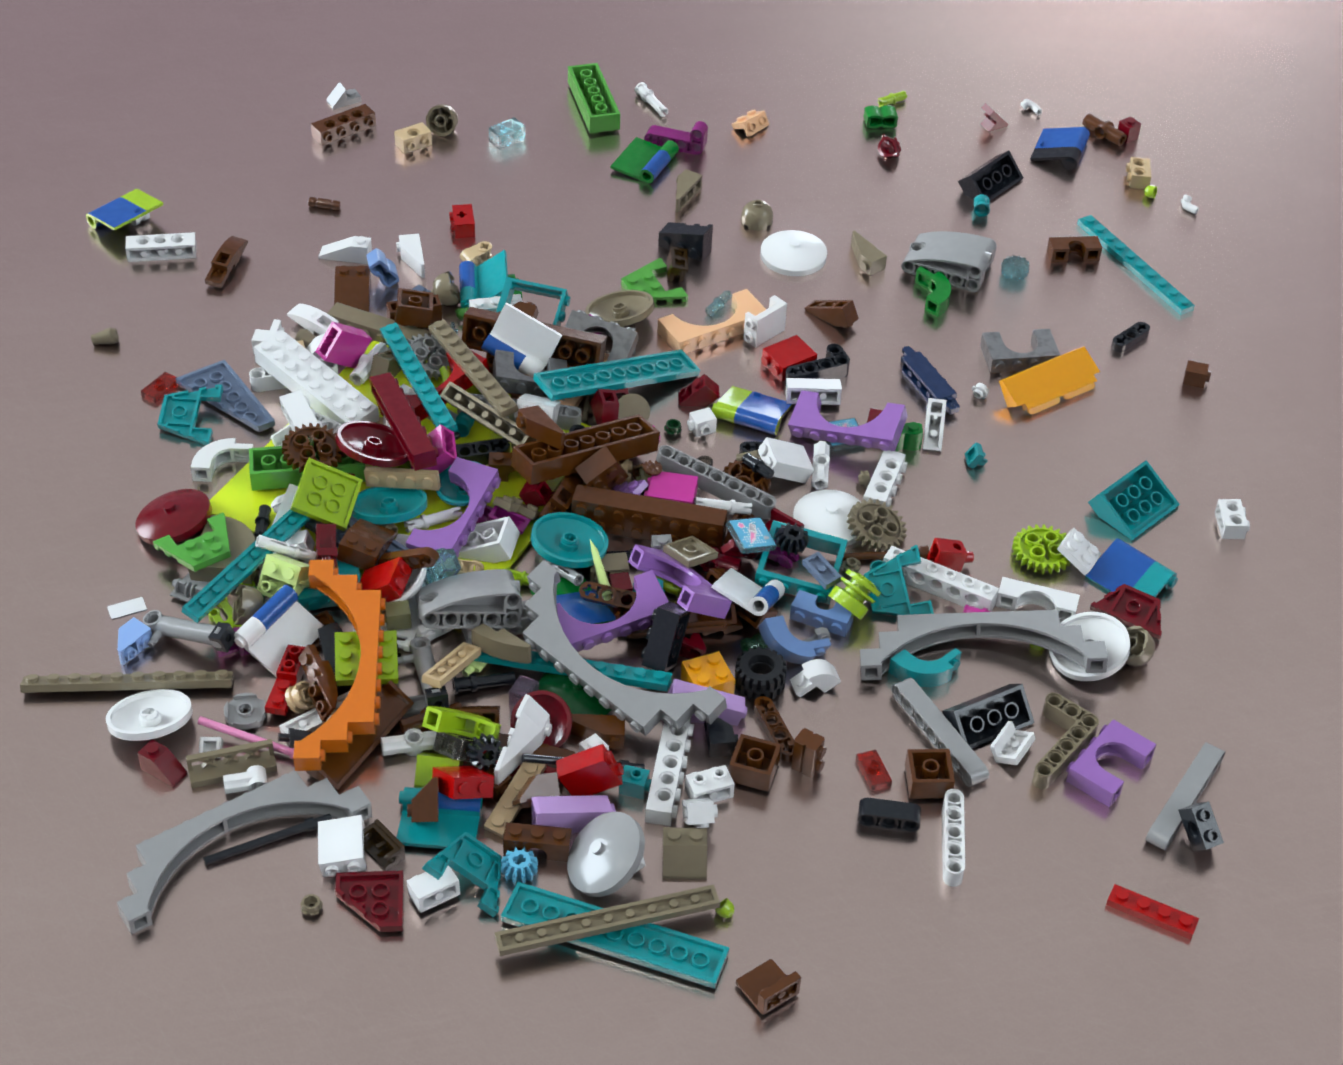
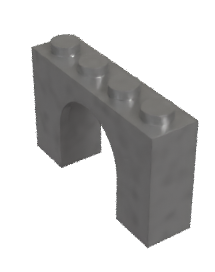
M572 310L565 327L608 335L613 340V347L607 361L631 358L639 340L638 332L635 329L621 327L613 321H610V323L606 322L599 316H589L582 310Z
M1050 329L1033 330L1031 337L1033 351L1028 353H1018L1008 349L1002 340L1000 332L982 333L980 347L990 373L1024 371L1060 356Z
M495 351L493 377L506 392L521 395L527 393L548 398L533 380V377L524 375L515 368L514 352ZM549 358L546 371L567 368V360Z

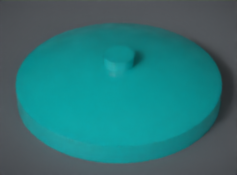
M371 487L358 493L352 516L357 520L361 518L373 524H392L407 521L417 517L426 510L428 505L427 495L421 489Z
M556 512L542 516L534 523L531 532V544L541 557L551 563L568 568H585L594 565L590 540L598 549L601 560L606 555L609 544L607 534L596 522L582 515L568 512Z

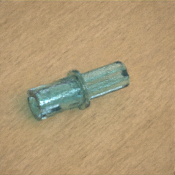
M724 291L719 297H715L713 302L705 308L707 315L710 314V317H713L720 309H723L725 304L732 298L731 291Z

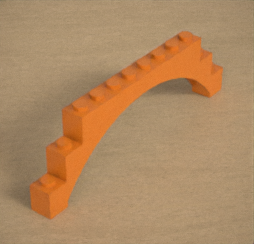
M334 560L309 561L308 577L310 588H316L327 595L343 610L351 621L360 642L361 656L354 684L336 712L313 733L300 741H294L293 761L295 771L321 770L322 762H326V753L349 752V744H353V735L375 734L376 726L380 725V714L376 712L381 707V698L377 696V693L381 692L382 689L381 679H378V675H382V662H379V659H383V646H380V642H384V630H381V626H385V614H382V610H386V599L382 598L381 590H362V583H358L357 575H339V568H335Z

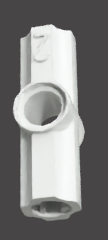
M380 342L368 354H362L358 366L350 374V380L357 386L364 384L370 377L373 355L388 351L390 348L385 343Z
M819 441L814 444L812 487L816 490H823L828 487L830 445L826 441Z
M412 728L403 735L381 737L383 756L401 753L417 756L423 750L447 747L446 733L422 732L419 729Z

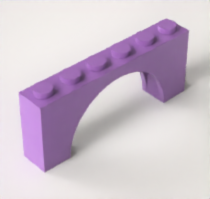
M801 390L788 423L791 436L824 440L831 443H844L850 446L857 445L865 448H877L884 451L896 450L908 416L905 405L887 403L884 410L872 421L855 427H841L829 423L821 416L820 408L822 403L819 393Z
M456 457L448 472L450 482L461 487L470 497L466 511L454 523L440 529L421 530L414 528L406 541V547L409 549L433 548L439 554V559L436 563L446 566V562L449 559H458L459 551L462 546L466 545L470 532L474 531L478 518L482 517L485 506L492 500L493 492L500 486L501 478H499L498 469Z
M635 544L628 562L637 570L644 572L653 570L656 576L681 587L682 591L677 603L688 612L725 619L732 600L711 588L712 584L691 567L687 568L663 552V550Z
M653 570L634 576L636 600L631 609L615 621L603 624L585 623L570 616L561 604L557 603V614L561 627L577 652L589 650L601 643H608L620 636H628L634 631L647 629L653 624L651 617L654 609L669 602Z

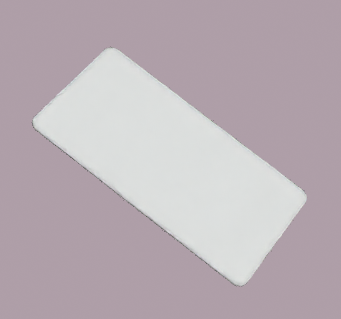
M143 597L107 607L111 619L147 609Z

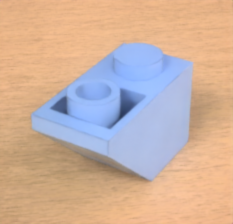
M135 617L118 630L117 650L120 664L122 665L132 660L145 648H148V642L152 637L151 628Z

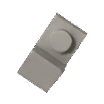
M338 83L326 100L332 109H337L361 102V96L355 89L346 91L343 85Z

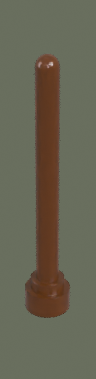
M928 545L920 546L918 548L920 557L927 559L929 554ZM888 551L845 553L843 561L850 557L857 560L883 559Z

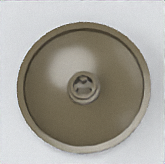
M622 290L596 298L588 304L585 312L587 315L599 316L606 322L610 323V321H613L624 327L647 318L653 312L655 306L653 297L647 292Z

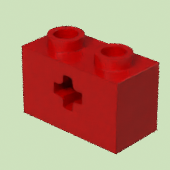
M472 204L452 205V212H449L451 232H455V238L475 237Z

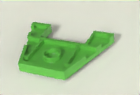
M658 258L621 278V284L625 290L647 292L653 297L654 303H656V300L673 302L674 299H681L682 302L688 301V295L682 287L665 291L655 277L656 274L667 272V265L662 258Z
M220 513L207 519L209 526L213 530L211 532H206L202 536L187 540L180 545H176L170 535L153 541L154 548L158 551H164L168 557L176 558L178 563L194 572L231 557L225 514Z

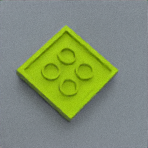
M308 458L290 510L325 524H336L337 529L345 532L363 479Z
M397 630L384 631V642H380V646H383V659H379V662H382V675H378V679H381L382 684H386L390 680L394 684H398ZM335 632V678L337 686L354 684L361 656L360 642L356 632Z

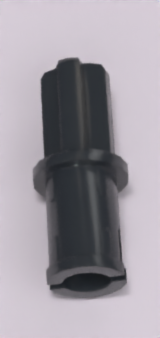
M746 453L742 457V463L749 466L754 473H759L766 479L773 478L774 470L765 465L763 460H758L750 453Z
M261 505L259 507V513L255 519V536L262 535L270 525L271 507L268 505Z

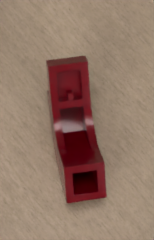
M316 524V560H334L335 567H337L336 524Z

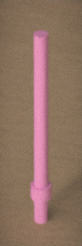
M202 716L198 719L199 725L250 743L268 740ZM272 741L274 751L290 756V759L293 760L294 748H289Z

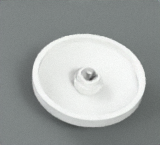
M787 230L768 236L761 245L760 256L763 263L776 273L786 276H806L819 271L825 265L827 248L819 238L812 234Z
M818 490L806 494L796 503L793 518L803 523L805 529L847 539V546L856 543L857 536L850 535L853 530L848 529L850 524L847 523V515L853 505L858 501L861 503V501L842 491Z
M1084 612L1065 619L1060 623V626L1081 625L1084 642L1105 641L1108 656L1106 673H1086L1084 668L1072 660L1049 650L1053 665L1066 677L1078 681H1097L1113 675L1123 667L1129 657L1131 644L1128 631L1119 620L1105 613Z
M169 689L149 690L131 695L116 703L108 711L106 723L109 732L116 738L128 741L150 740L168 735L184 726L191 718L193 710L189 697L182 692Z

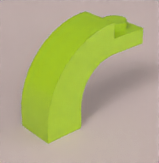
M427 706L422 727L436 732L459 734L470 738L476 737L477 739H480L481 733L485 734L486 737L492 734L497 739L501 724L492 722L489 718L465 711Z

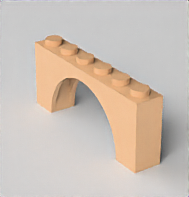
M748 289L732 294L731 307L735 313L725 322L709 326L694 325L684 322L674 314L658 319L657 333L673 351L682 349L685 353H689L744 334L745 313L750 312L756 316L766 309Z

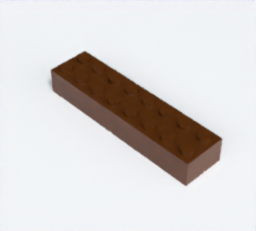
M470 307L464 313L462 341L469 349L486 352L481 347L487 336L491 333L500 313ZM541 322L562 335L551 358L567 360V368L604 362L607 336Z
M640 414L567 432L564 438V449L561 450L539 440L513 446L511 466L529 484H538L577 473L575 468L604 446L610 450L618 461L658 451L660 431Z
M577 484L572 498V513L593 520L602 527L605 533L651 541L652 535L671 534L672 542L694 536L708 546L716 547L719 550L724 545L728 510Z

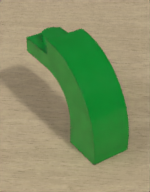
M920 267L916 271L915 283L931 292L926 297L925 310L939 317L948 309L951 284L941 272L938 271L933 274Z

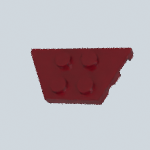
M1123 584L1116 588L1115 591L1104 595L1102 600L1097 603L1094 601L1090 605V610L1113 616L1129 627L1141 626L1152 637L1158 640L1161 639L1160 599Z

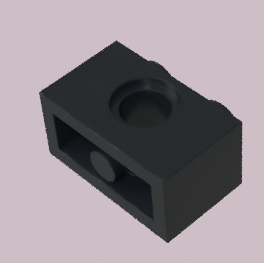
M1209 801L1195 803L1178 810L1193 851L1207 850L1224 843Z

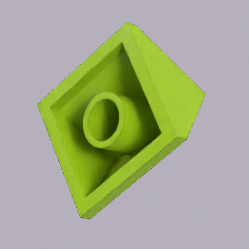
M421 752L417 755L414 788H423L432 779L433 767L463 766L464 757Z

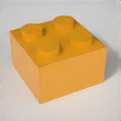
M719 651L682 661V681L704 687L710 686L715 690L734 694L735 678Z

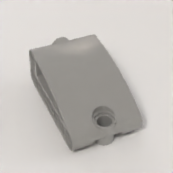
M947 231L921 233L910 244L909 252L902 262L901 268L904 272L915 276L917 269L920 267L933 274L939 271L946 276L951 286L970 292H977L984 280L985 272L990 269L994 261L997 244L991 238L968 233Z
M507 569L473 571L446 577L420 588L415 595L418 606V618L421 619L422 624L426 628L474 629L483 623L490 628H515L521 622L522 597L520 594V581L515 580L512 572ZM448 614H454L453 617L446 618ZM469 614H475L472 618H466ZM489 614H495L492 618H486ZM509 614H515L512 618H506Z

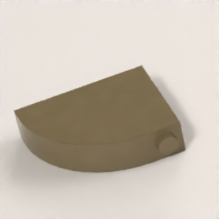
M225 516L231 557L196 572L188 569L190 579L205 582L212 581L256 541L252 531L242 522ZM208 522L205 525V528L201 536L206 532L213 531L209 526ZM259 568L243 581V584H252L255 576L258 575Z

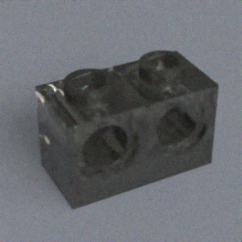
M437 732L433 751L454 760L469 762L470 758L466 755V752L471 750L468 748V744H473L474 741L470 737L459 734Z

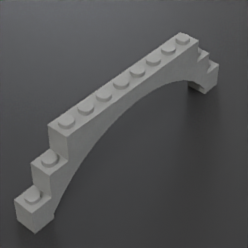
M543 560L527 576L528 586L535 594L525 603L526 615L533 621L522 632L525 642L531 645V650L535 649L538 651L544 661L552 662L558 672L566 673L575 685L580 684L584 687V691L589 696L598 698L599 703L604 708L612 709L618 719L621 721L625 719L630 723V727L635 732H641L646 736L661 720L668 727L673 726L679 730L693 714L700 721H706L711 725L727 708L726 698L710 686L706 690L690 693H656L636 689L605 676L579 655L561 627L556 602L557 584L561 581L558 570Z
M1058 610L897 615V631L879 632V648L860 649L861 680H882V675L889 669L890 658L903 649L913 654L929 646L969 638H1000L1034 644L1072 660L1084 668L1086 673H1106L1108 661L1105 641L1084 642L1081 625L1060 626Z
M295 770L284 774L269 783H265L250 792L224 802L214 809L205 811L195 818L184 821L178 826L165 830L161 834L137 844L138 859L143 866L126 873L133 895L117 902L120 917L131 934L152 925L151 915L154 906L171 876L191 855L226 832L263 819L292 815L323 816L330 813L332 818L337 819L362 815L364 821L372 817L371 802L359 786L346 790L339 795L327 778L307 787Z

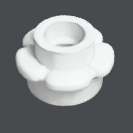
M977 383L976 386L972 387L973 395L977 399H985L988 396L989 389L986 385Z

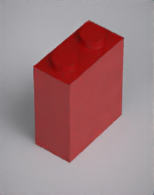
M798 335L762 349V364L781 382L785 381L786 369L788 367L817 360V353Z
M401 557L366 569L359 583H362V590H381L382 598H385L386 602H391L401 598L413 570Z
M603 744L556 760L558 779L572 796H591L623 784V767L621 763L616 762L613 753L608 751Z
M474 766L433 767L432 778L438 776V792L451 799L493 798V775Z

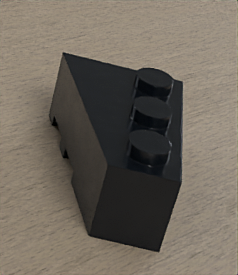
M668 222L659 232L658 246L670 250L671 246L687 249L688 257L702 262L712 250L713 224L700 226V224L686 225V223Z

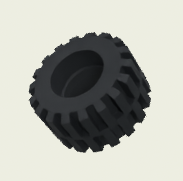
M757 647V649L749 648L748 652L743 651L736 661V689L740 691L741 695H746L750 700L760 696L776 698V695H780L785 687L787 667L781 654L777 655V651H771L770 648L766 647L765 649Z

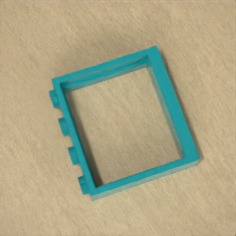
M506 277L496 312L502 311L506 302L511 304L515 290L560 299L553 325L561 326V322L565 321L566 306H569L571 299L567 289Z
M773 520L769 531L773 540L776 539V533L781 525L786 526V523ZM803 528L804 531H808L809 542L806 548L836 555L834 569L839 573L848 540ZM772 545L764 547L754 583L764 587L769 581L778 580L785 587L784 593L796 596L798 591L802 590L817 595V602L830 605L831 598L828 595L835 585L825 590L818 584L764 570Z

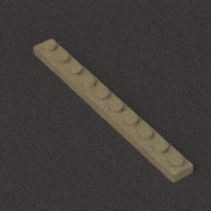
M444 319L428 326L430 333L501 418L518 411V406Z
M223 669L216 672L198 670L195 672L175 671L174 673L156 671L154 673L134 672L132 674H123L121 672H114L112 674L92 673L90 675H81L79 673H72L70 675L50 674L48 676L30 674L23 677L20 691L21 693L232 688L234 674L233 671Z
M713 884L494 932L499 955L504 956L720 908V900Z

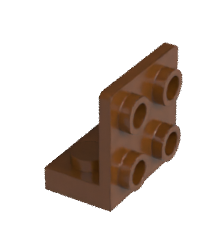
M772 959L736 979V985L762 1015L799 994L801 976L796 971L786 975Z

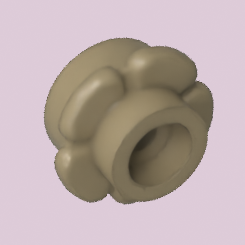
M860 470L861 474H858L859 483L867 488L871 480L868 470Z
M853 557L847 558L842 562L844 572L850 569L858 573L861 568L860 561Z
M314 894L306 895L300 904L302 913L311 916L318 914L319 910L323 907L322 901Z

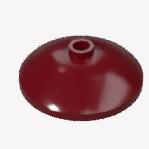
M538 690L528 693L527 695H530L550 715L552 731L549 737H545L542 744L560 748L567 741L572 730L573 719L568 704L562 697L550 691ZM524 696L513 708L510 719L511 728H515L518 719L515 715Z

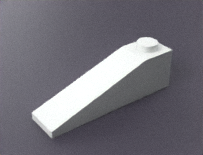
M525 694L515 717L518 719L515 728H510L507 746L503 747L494 769L495 784L497 785L523 763L521 760L522 754H532L542 745L545 737H549L551 734L552 724H550V715L530 695Z

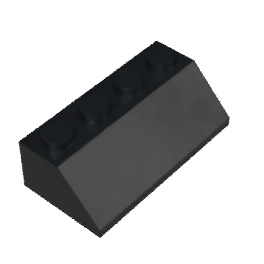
M1008 150L981 165L960 179L958 183L965 196L974 200L976 196L983 194L988 196L991 201L1024 177L1011 152Z
M1008 684L942 711L943 715L971 748L996 739L1008 721H1013L1015 730L1035 723L1023 684Z

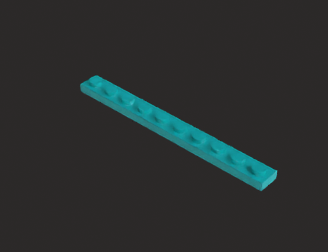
M1092 215L1078 219L1077 225L1090 236H1098L1104 249L1179 315L1194 311L1195 305Z
M395 322L380 328L384 340L435 428L441 424L452 432L458 430L457 424L398 324Z
M289 510L262 536L286 542L311 518ZM254 541L182 607L181 612L198 623L265 561L266 554H273L274 552L256 547V541Z
M531 651V663L529 664L503 660L483 652L474 660L568 676L564 672H558L552 662L544 661L540 657L539 652ZM584 659L605 676L624 685L668 692L672 682V673Z

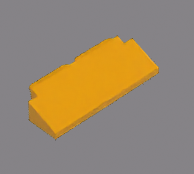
M1082 346L999 380L1007 408L1021 405L1023 411L1027 410V413L1032 415L1058 404L1061 396L1063 399L1068 400L1094 389V382L1097 381L1094 374L1100 372L1085 346Z

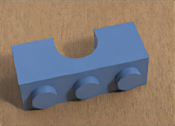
M802 590L798 591L791 604V620L815 628L824 627L833 634L846 637L853 623L854 614L837 602L832 609H820L817 607V595Z

